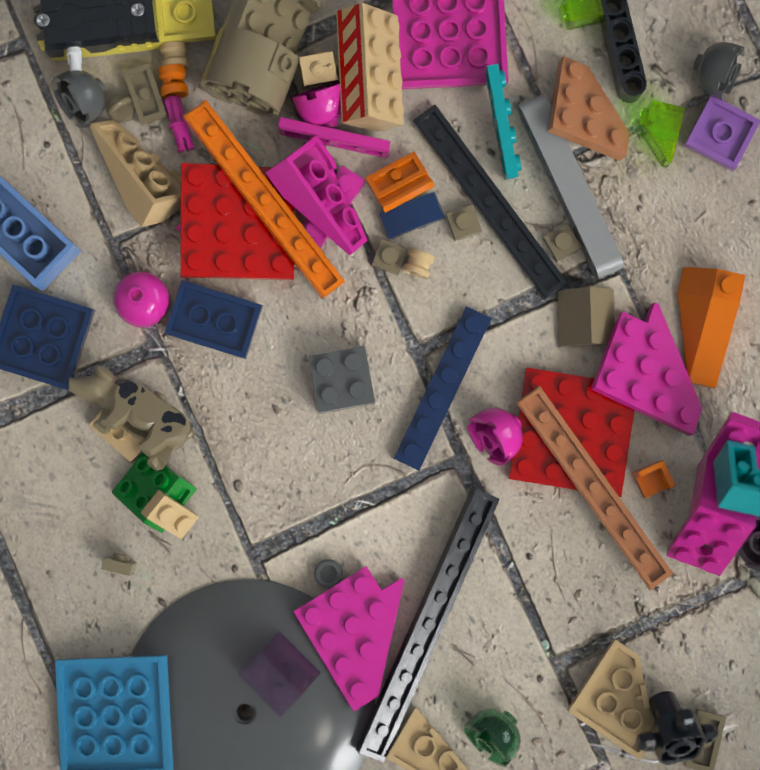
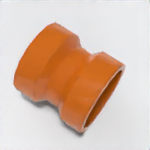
M169 64L158 68V76L162 81V87L160 88L161 98L165 99L173 95L185 98L189 95L188 86L184 81V78L187 76L184 65Z

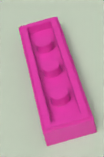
M280 117L278 128L281 136L310 141L315 136H318L321 142L327 146L381 158H388L391 141Z

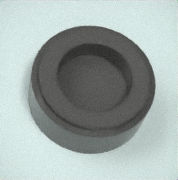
M325 559L316 566L314 577L320 586L332 588L340 583L343 577V570L337 561Z

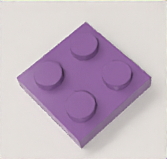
M710 96L684 146L734 171L757 130L760 119L723 100Z

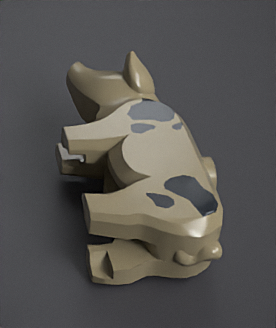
M99 365L89 375L81 378L69 377L68 390L87 402L99 404L102 409L99 419L93 423L94 428L102 434H106L111 428L115 430L122 426L132 436L143 440L137 446L145 455L151 457L147 464L156 471L163 469L168 464L171 454L181 448L194 435V430L190 428V422L186 416L169 404L166 397L160 392L155 391L153 393L140 383L117 377L109 369Z

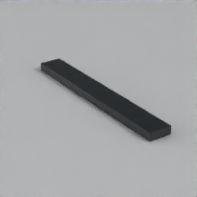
M436 104L413 120L415 127L541 297L546 300L568 283Z

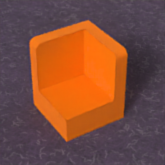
M664 460L655 461L632 472L643 498H648L658 492L676 486Z

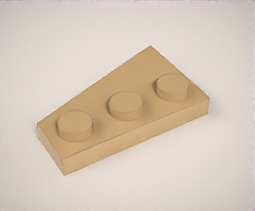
M416 707L413 708L386 756L388 760L405 770H469Z

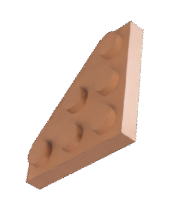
M563 56L558 61L547 132L621 161L627 155L628 129L590 68Z

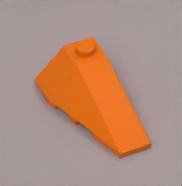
M682 268L677 300L680 306V326L683 332L685 368L693 384L716 388L741 300L746 276L744 274L713 268Z

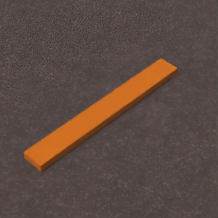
M203 101L183 116L184 121L320 298H325L342 285L345 280L208 101Z

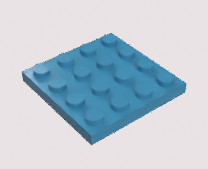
M167 655L55 660L60 770H173Z

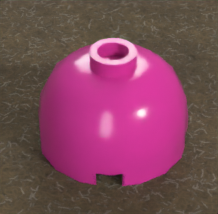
M340 81L331 83V87L329 85L319 86L297 94L296 97H292L295 109L304 122L328 128L339 125L337 120L341 118Z
M133 272L125 275L117 283L113 292V304L117 314L124 322L137 328L154 326V324L166 317L170 308L171 295L166 284L158 276L149 272Z
M495 407L484 409L468 420L472 421L468 425L470 438L480 453L484 448L490 455L487 458L489 462L497 466L504 465L519 451L522 445L521 422L516 415Z

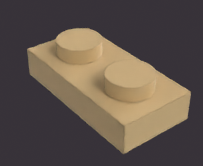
M160 490L157 491L141 511L148 520L180 539L184 537L199 518L192 510Z

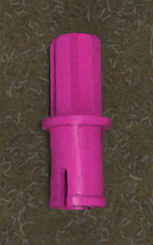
M173 95L165 98L164 103L170 121L168 128L172 129L177 152H185V145L187 151L195 149L189 127L183 119L185 112L180 96Z

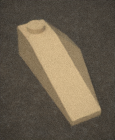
M115 120L91 123V132L123 202L141 227L162 223L180 210L179 172L175 169L169 171L159 163L161 158L154 152L150 155L138 146L139 140Z

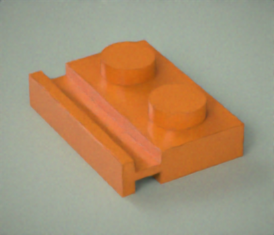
M415 151L365 177L367 184L385 213L434 187L433 180L429 177Z

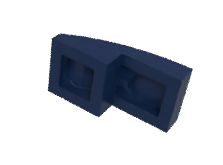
M435 192L407 201L386 213L384 211L379 213L387 236L391 240L415 229H422L445 219Z

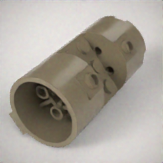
M233 0L224 26L218 31L198 88L216 99L223 100L229 104L233 102L247 107V110L265 116H278L299 64L296 52L312 13L319 11L323 0Z

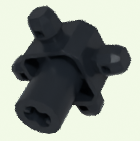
M663 691L650 698V710L655 721L651 731L640 733L637 736L636 743L639 750L655 751L659 762L665 765H673L676 762L689 761L699 756L704 744L714 742L717 739L718 731L715 725L700 724L697 715L690 709H681L674 692Z

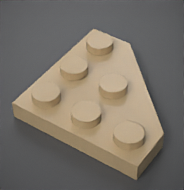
M613 638L567 711L641 761L646 751L639 750L636 739L640 733L651 731L653 723L646 685L644 684L640 656Z

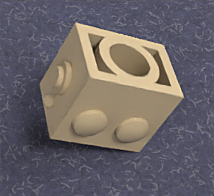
M317 51L313 55L298 58L302 88L333 83L338 80L339 59L334 58L333 51Z

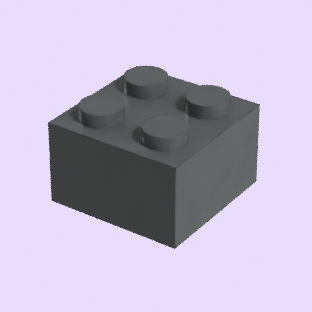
M365 346L309 356L319 414L375 404Z

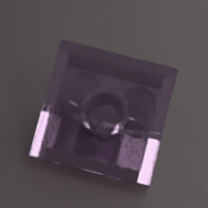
M281 632L238 673L279 717L302 696L320 674L314 665Z

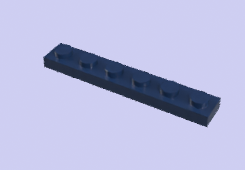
M466 306L394 457L395 460L418 471L420 470L492 318Z

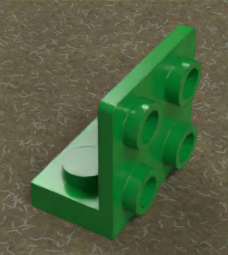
M142 453L112 490V494L144 524L163 533L165 529L148 520L141 511L158 490L185 505L197 488L176 474L167 465L159 471L154 470L147 464L151 457Z

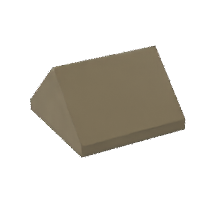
M588 286L557 291L559 347L607 346L615 324L614 289Z

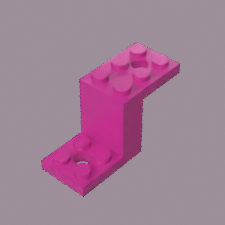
M733 411L698 463L690 515L670 543L666 555L718 576L722 574L754 530L757 518L756 515L718 508L713 461L727 440L738 443H752L753 445L751 446H755L757 466L760 469V421ZM703 544H706V545H709L710 547H703L702 545H703Z

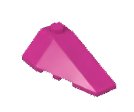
M315 136L268 170L266 174L282 197L348 255H351L368 240L355 209L349 207L344 194L347 190L344 183L339 184L334 169L337 166L333 157L319 137Z

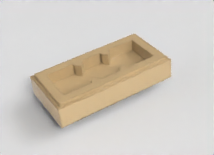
M101 410L89 426L132 463L142 452L137 445L143 440L132 436L122 426L115 430L111 428L106 434H102L93 426V423L99 419L102 413Z

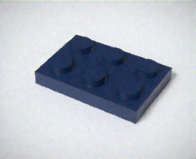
M181 280L164 334L247 359L263 305Z

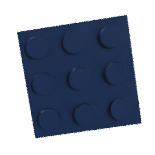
M12 284L0 321V369L68 390L69 377L74 378L95 310Z

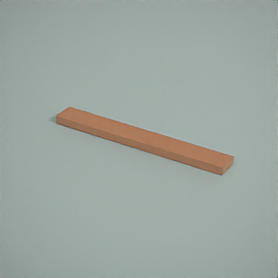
M538 386L517 401V406L648 590H652L673 575L672 570L542 388Z

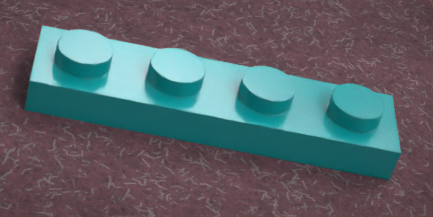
M498 64L488 65L484 68L503 176L504 180L519 177L518 171L522 170L519 154H514L513 143L517 142L514 126L510 127L508 115H511L512 111L509 98L505 99L503 87H506L504 70L499 71Z

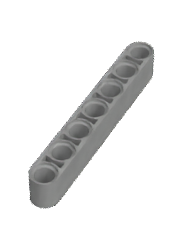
M541 94L517 105L520 119L566 218L582 246L581 250L596 279H600L624 268L619 250L567 140L547 132L551 105L547 97Z

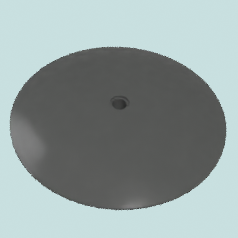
M250 579L224 581L206 586L179 599L151 623L139 639L131 656L167 655L173 770L361 769L366 756L359 754L355 749L375 707V698L354 712L350 708L293 611L314 599L313 597L293 587L271 581ZM244 703L249 704L253 708V715L250 717L242 716L239 713V706Z

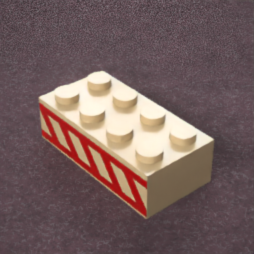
M365 3L336 11L342 123L375 132L404 126L398 16Z

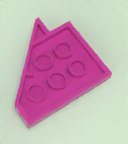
M656 302L650 304L644 321L624 311L619 313L591 390L687 436L694 435L702 407L659 304Z
M367 566L293 611L353 712L379 695L404 584L403 578H400L381 590Z

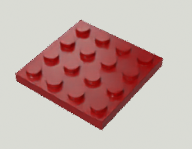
M181 163L180 277L292 281L294 279L293 261L220 166L217 164ZM257 166L294 214V206L282 197L266 174L272 167Z
M525 368L521 398L540 386L619 497H622L635 410L591 390L595 378ZM519 408L518 418L521 422L522 445L517 454L511 459L508 479L577 490Z

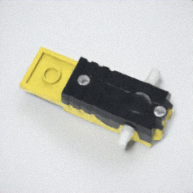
M40 0V4L34 7V23L39 30L36 38L41 50L45 51L52 61L68 60L70 71H82V58L158 50L161 44L172 41L189 43L216 39L213 0Z

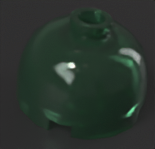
M484 709L478 711L463 726L466 727L464 733L473 746L480 753L484 749L491 754L488 759L498 766L506 767L520 749L521 737L516 726L517 720L508 711L502 713L496 709Z

